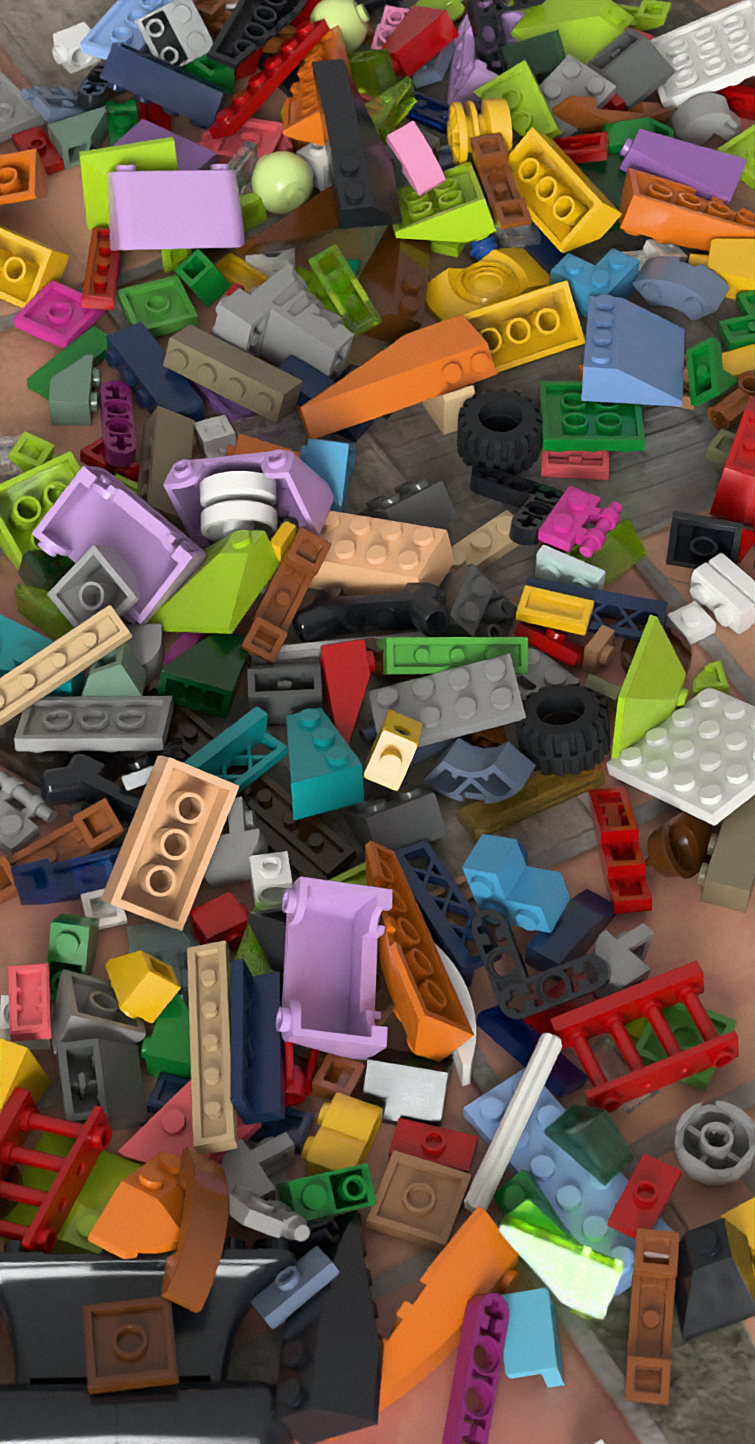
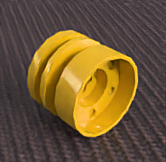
M505 98L484 99L480 114L477 113L472 100L465 103L464 110L461 102H452L450 104L447 137L455 166L466 163L468 158L472 166L475 167L470 145L471 137L501 133L508 155L512 152L511 117Z

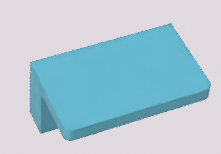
M549 1288L501 1295L509 1308V1322L503 1351L507 1377L511 1379L542 1374L548 1388L565 1385L557 1311Z

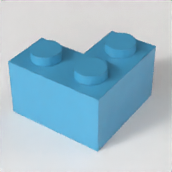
M612 248L596 265H593L568 253L551 270L550 284L567 280L577 313L588 317L589 296L605 294L627 300L637 290L632 282L639 273L640 260Z
M319 438L308 439L307 445H302L300 459L328 483L334 495L330 511L345 512L349 478L353 477L357 443Z
M482 833L462 866L479 911L486 909L499 911L506 916L510 925L521 927L525 930L551 933L571 899L561 872L526 866L516 839ZM489 917L485 919L486 921H489L493 924L500 923L499 921H492Z

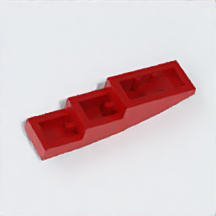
M626 788L588 790L601 866L613 913L652 911V896L645 877L646 863L639 845V828Z

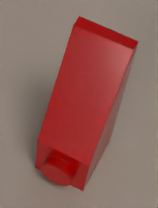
M364 639L322 645L319 653L330 721L348 745H350L365 697L370 674L375 672L373 651H366Z

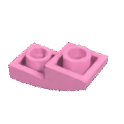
M385 6L381 24H377L371 52L381 53L379 50L410 9Z
M414 121L387 135L386 142L403 165L402 172L418 196L425 194L446 181L437 159Z

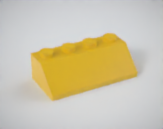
M532 127L508 155V165L520 198L524 197L532 221L560 252L566 253L601 239L622 215L551 138Z
M0 225V298L24 308L51 280L60 283L70 255Z
M567 280L460 314L469 321L487 342L497 373L585 343Z

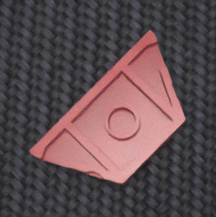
M249 118L238 132L232 136L214 139L210 132L206 130L202 133V141L197 143L217 153V164H229V166L254 169L257 161L264 155L277 151L293 153L291 140L282 132V122Z
M191 1080L118 1150L121 1157L131 1161L147 1163L162 1151L179 1157L182 1156V1150L186 1147L195 1151L193 1147ZM237 1112L238 1140L242 1138L246 1142L262 1126V1123L245 1125ZM227 1151L206 1154L204 1156L222 1164Z

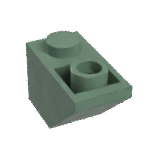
M105 107L48 124L49 140L64 161L65 170L80 165L79 152L89 150L91 144H94L98 149L101 148L109 134Z
M85 355L51 378L48 401L51 425L91 426L92 413L99 410L98 392L94 391L95 388L101 387L100 368H94L93 355Z
M127 642L89 666L80 696H143L147 672Z

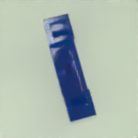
M121 847L50 864L49 858L11 867V874L21 905H42L81 899L80 894L105 889Z

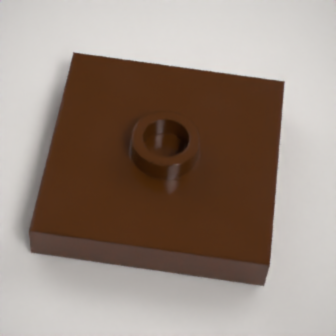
M162 1296L82 1305L89 1394L179 1383L170 1300Z

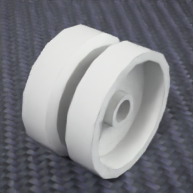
M229 471L211 475L200 482V503L205 508L201 512L202 536L217 542L235 530L243 529L265 531L268 538H272L277 532V510L272 507L276 504V481L274 479H269L264 474L258 472Z

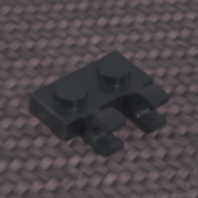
M171 739L166 744L162 754L158 753L152 756L151 752H142L129 758L130 763L126 765L121 776L126 791L147 784L158 755L170 757L182 763L186 761L189 756L178 759L172 755V753L181 750L183 739Z

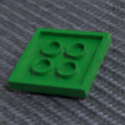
M539 381V407L543 417V451H621L626 453L644 451L645 435L641 404L581 401L582 381Z

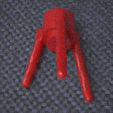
M284 1041L286 1106L301 1104L305 1101V1096L312 1095V1079L320 1050L311 1048L305 1073H302L301 1067L294 1064V1043Z

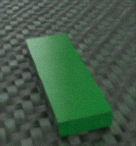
M92 326L26 379L27 388L49 400L50 382L53 376L85 355H93L94 367L105 359L104 352L107 350L106 335L108 334Z

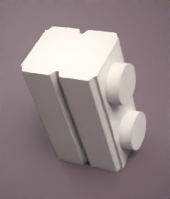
M723 553L718 554L710 559L708 563H704L694 569L689 590L694 601L701 606L705 605L715 614L717 621L722 626H729L739 635L749 629L752 624L755 625V581Z

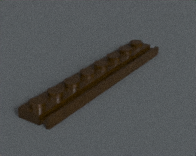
M156 679L144 687L143 696L157 695L159 682ZM173 703L174 709L165 746L173 738H182L181 750L172 753V755L178 759L185 756L190 758L220 734L190 708ZM155 750V752L162 754L164 750ZM230 766L226 769L227 775H243L247 772V766ZM263 773L235 796V798L242 797L249 810L254 809L258 828L268 843V850L271 853L288 852L290 870L298 877L330 880L357 858L355 849L315 815L294 820L292 795L266 773Z

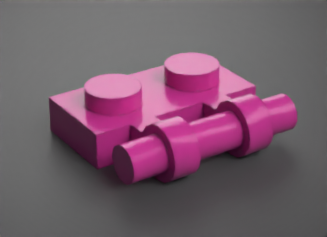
M569 486L540 527L538 540L570 552L576 543L581 545L579 550L583 556L591 557L595 551L600 550L604 545L607 532L613 530L620 520L619 514L623 509L622 505L612 501L607 508L599 509L600 497ZM589 523L595 525L594 528L585 529Z

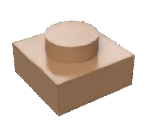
M602 624L584 648L582 671L596 675L603 665L608 666L616 653V647L613 646L615 630Z

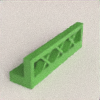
M386 637L376 639V650H383V675H431L506 654L511 655L516 674H528V637Z

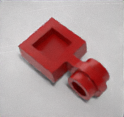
M103 436L80 450V461L87 466L100 467L109 473L115 470V475L119 474L138 483L140 464L136 460L128 467H115L106 462Z

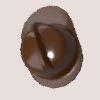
M685 811L666 821L663 826L653 831L648 838L649 857L645 859V866H654L660 875L667 878L681 877L688 879L699 873L702 863L710 864L712 856L706 855L712 834L708 823Z

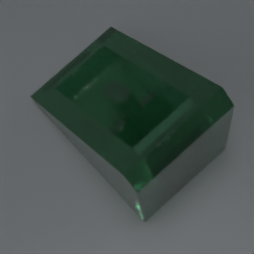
M31 550L23 554L18 575L35 602H38L48 597L47 593L75 563L68 556L57 554L55 557H52L43 550Z
M572 1105L545 1129L544 1134L604 1186L633 1161L634 1156L606 1109Z

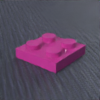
M51 280L14 317V324L20 330L65 349L90 329L105 313V310L81 308L82 293Z

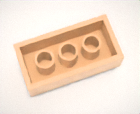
M329 510L319 537L332 545L318 574L313 577L308 588L318 590L342 588L344 594L353 596L404 592L408 583L425 582L439 587L455 561L448 532L446 529Z
M158 755L101 900L182 932L239 786L170 757Z

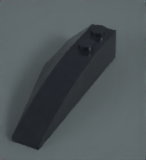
M239 0L208 51L206 58L235 70L300 15L308 0Z
M344 60L312 62L339 230L402 224L393 164Z
M357 1210L333 1217L339 1231L329 1234H339L338 1240L334 1244L319 1247L339 1270V1275L287 1317L285 1322L276 1388V1411L273 1421L288 1430L292 1437L300 1444H313L378 1424L384 1344L382 1335L377 1331L375 1319L379 1316L377 1305L371 1299L369 1287L373 1285L371 1272L365 1265L364 1257L367 1255L361 1215Z

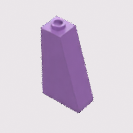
M639 129L634 140L629 137L627 138L620 152L624 159L619 169L627 173L628 168H632L697 189L695 195L711 201L713 196L723 199V204L727 206L733 196L747 160Z

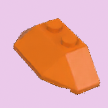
M162 1151L123 1179L92 1228L88 1241L124 1260L136 1258L138 1253L157 1254L177 1250L186 1192L185 1189L177 1186L181 1157Z

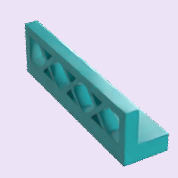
M256 706L183 763L238 785V794L288 754V746L266 732L268 713ZM260 743L272 751L268 755L251 754V750ZM230 766H247V772L243 775H227L226 769Z

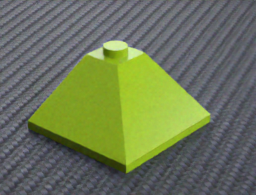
M546 0L544 3L530 8L511 31L510 35L554 69L569 54L586 65L624 33L634 17L612 0Z
M173 137L79 152L87 229L92 230V227L109 228L107 173L116 172L117 165H135L136 171H178Z
M471 161L442 171L446 181L421 196L417 195L411 184L397 189L402 224H392L396 238L467 243L472 240L481 241L486 239L491 233L496 232Z
M71 451L0 484V548L29 585L76 564L68 556L57 554L55 557L47 554L38 546L40 540L32 534L81 469Z
M245 529L235 530L204 549L207 556L146 624H162L163 632L232 634L280 563L266 532Z
M649 616L618 696L611 759L619 758L622 750L636 745L646 737V733L649 730L660 726L671 717L674 711L684 708L688 701L690 690L684 688L686 672L657 616Z
M44 1132L34 1150L67 1157L76 1140ZM102 1150L59 1231L56 1246L50 1254L111 1253L88 1241L89 1234L121 1181L140 1168L142 1164ZM26 1165L21 1173L22 1185L48 1192L58 1173ZM18 1202L14 1209L1 1220L30 1227L40 1207ZM0 1237V1239L5 1240V1241H7V1242L13 1241V1240H9V1239H5V1238H1V1237Z

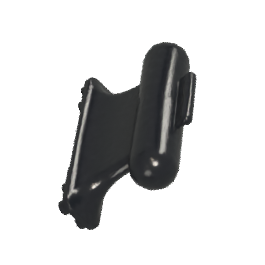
M234 1237L225 1238L218 1269L202 1310L194 1313L171 1301L178 1384L89 1394L82 1305L161 1296L166 1258L173 1253H138L136 1258L124 1260L113 1253L45 1254L44 1252H25L21 1244L22 1241L19 1240L9 1241L4 1244V1252H0V1316L5 1322L11 1339L15 1364V1383L0 1384V1444L295 1443L296 1440L292 1437L291 1433L273 1421L276 1411V1384L261 1380H228L229 1363L235 1337L244 1317L253 1307L252 1299L273 1283L283 1269L289 1266H297V1256L289 1251L287 1239L270 1237L263 1241V1249H246L244 1240Z

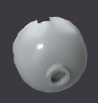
M716 1101L715 1105L708 1104L702 1106L703 1102L694 1104L681 1115L675 1129L674 1150L680 1167L693 1180L704 1185L722 1186L736 1182L748 1172L755 1158V1125L752 1118L740 1107L726 1101Z

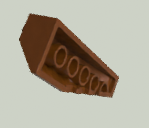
M332 185L253 237L236 250L239 256L288 250L313 242L335 231L338 228Z
M388 225L355 284L349 331L393 344L402 335L420 329L423 322L428 283L430 240L396 238L393 226Z

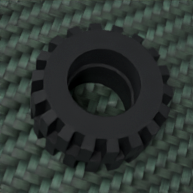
M501 388L499 391L488 389L485 390L484 394L479 392L474 394L473 399H467L463 403V408L459 410L457 432L459 457H463V462L466 466L472 465V470L475 467L486 466L512 473L513 475L521 474V469L528 470L532 467V462H536L539 458L541 450L543 417L539 406L532 404L530 397L520 396L521 392L515 390L508 392L507 389Z
M554 684L552 687H542L538 692H531L526 696L527 700H522L526 718L515 722L519 751L536 765L533 771L541 770V774L548 776L556 774V777H564L565 774L577 775L580 774V771L593 769L594 764H600L605 759V755L609 754L611 738L607 704L598 692H591V688L586 686L577 687V684Z

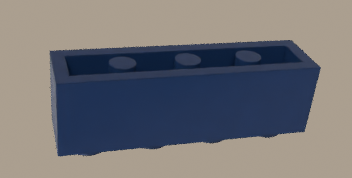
M121 41L112 44L100 76L101 79L108 81L107 86L119 92L128 90L136 94L134 97L136 100L149 105L152 102L163 106V112L175 117H179L180 114L190 118V124L201 129H206L207 126L210 127L216 121L215 116L223 110L230 90Z
M142 322L106 335L107 350L104 352L106 361L111 369L116 368L122 382L132 389L142 409L146 408L150 415H152L157 406L193 419L194 423L205 420L203 400L184 376L163 366L166 353Z

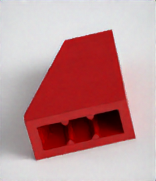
M413 6L379 51L384 58V66L392 75L409 78L456 39L459 33L447 10Z

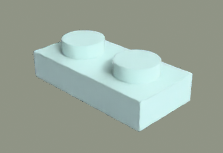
M544 544L537 552L535 577L548 581L604 590L606 571Z

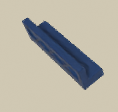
M532 577L527 578L526 585L595 601L591 616L594 622H589L587 632L596 633L603 624L599 617L620 620V622L613 626L603 624L615 630L614 637L639 642L643 631H639L634 623L646 625L649 616L653 615L658 617L663 629L665 627L668 602Z
M427 840L394 851L434 943L453 962L462 976L466 987L471 986L474 970L484 966L481 955L478 954L472 957L464 946L466 939L475 941L470 928L472 920L477 913ZM423 855L429 864L428 870L425 871L411 867L407 860ZM428 883L444 887L448 892L446 899L430 895L426 889ZM447 911L463 915L467 920L466 927L449 923L445 917ZM486 926L481 928L482 933L490 934ZM493 937L495 945L487 946L488 953L494 948L499 947ZM503 953L497 956L495 962L502 959Z
M244 959L232 961L230 1101L244 1124L250 1125L285 1119L284 1040L281 1032L276 1030V1015L278 1009L282 1007L283 976L280 971L253 976Z

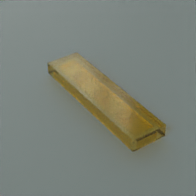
M594 764L593 769L580 771V774L577 775L565 774L564 777H556V774L552 773L549 776L539 774L528 779L522 790L508 799L485 804L484 800H480L456 811L457 819L477 841L482 833L491 835L605 784L604 773Z

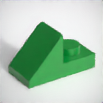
M713 336L686 350L690 400L693 407H697L722 394L738 382L736 377L723 369L721 342Z
M522 1169L494 1193L493 1198L505 1215L498 1224L537 1263L542 1264L572 1239L531 1172Z

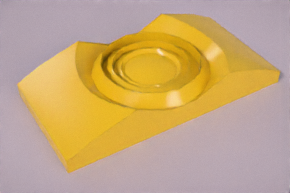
M524 248L493 249L479 262L469 267L448 268L427 283L425 308L438 322L550 285V275Z

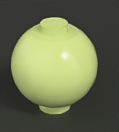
M322 0L315 6L310 16L311 22L324 19L330 29L337 25L339 26L347 55L357 50L363 43L368 29L366 21L370 20L364 5H358L355 0Z
M277 151L264 155L257 161L252 174L251 186L253 193L262 198V203L266 210L284 215L291 213L310 199L314 180L312 171L304 159L292 152Z

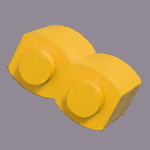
M339 1092L335 1094L331 1103L325 1101L317 1120V1124L321 1127L315 1137L312 1135L308 1136L303 1147L301 1158L306 1160V1174L316 1175L365 1164L367 1155L376 1140L382 1124L383 1108Z

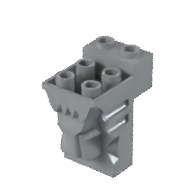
M289 262L280 270L272 271L266 282L260 287L255 286L252 288L249 294L239 288L229 297L224 296L216 307V323L210 333L255 357L261 355L277 367H280L292 355L317 369L333 381L345 370L354 333L342 325L343 318L340 315L326 310L321 301L307 291L308 286L294 270V265Z

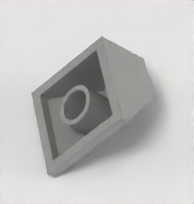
M95 544L47 593L74 628L108 605H111L121 618L140 598L136 572L119 551L112 546Z
M63 969L60 975L51 1021L53 1052L57 1054V1043L94 1038L133 1045L144 1040L146 1036L144 1020L140 1017L137 1019L130 1018L120 1010L115 991L110 985L111 981Z

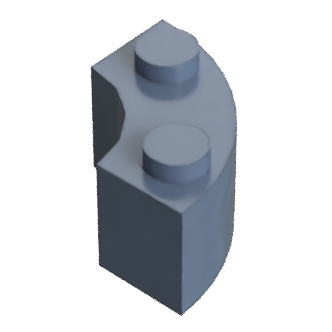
M658 256L647 259L632 282L650 307L658 305L673 307L683 312L692 321L716 312L730 290L728 284L706 266L699 263L698 267L681 262V257Z
M458 737L437 757L422 781L435 791L454 800L463 802L465 798L484 800L485 804L508 799L522 790L536 765L508 741L498 747L481 748L470 745Z

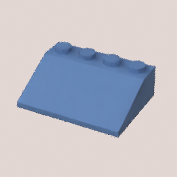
M605 294L589 296L581 401L682 407L685 329L624 298Z

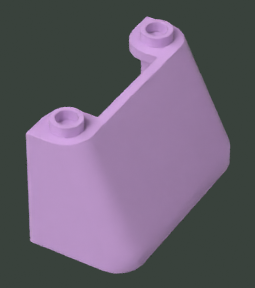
M492 0L476 2L477 8L482 9L493 5ZM520 11L500 15L511 57V68L524 60L530 66V57L533 54L530 49L510 35L511 31L525 15ZM466 14L457 28L459 36L453 40L456 50L450 63L448 104L461 102L464 110L465 103L472 100L476 110H481L482 101L476 97L473 91L499 75L486 70L487 64L479 60L469 17ZM488 26L484 27L482 31L484 39L487 42H493L495 39L493 29ZM495 46L491 49H487L488 53L491 51L498 50V47ZM494 60L491 62L492 67L499 68L501 62Z
M211 164V170L136 171L135 165H117L116 172L107 173L110 251L240 248L245 244V233L236 170H230L229 164Z
M282 449L270 452L180 460L172 466L163 484L188 535L199 547L210 546L212 540H208L201 535V512L205 508L200 503V482L211 475L229 471H250L262 473L265 477L274 479L276 481V504L272 507L277 510V517L288 516L290 523L295 524L299 528L303 527L317 536L320 535L334 500V495L323 478L293 452Z
M83 466L32 533L40 540L38 546L52 557H55L57 554L68 556L75 563L93 544L115 547L136 572L140 598L123 615L132 624H146L207 556L201 547L119 479L105 469L93 466Z
M301 876L293 883L291 889H285L282 898V911L287 913L282 1007L278 1009L276 1015V1030L281 1032L284 1041L356 1060H367L387 1047V1027L375 1024L381 1020V1012L375 1011L377 941L384 934L385 926L380 925L381 911H390L392 909L393 889Z

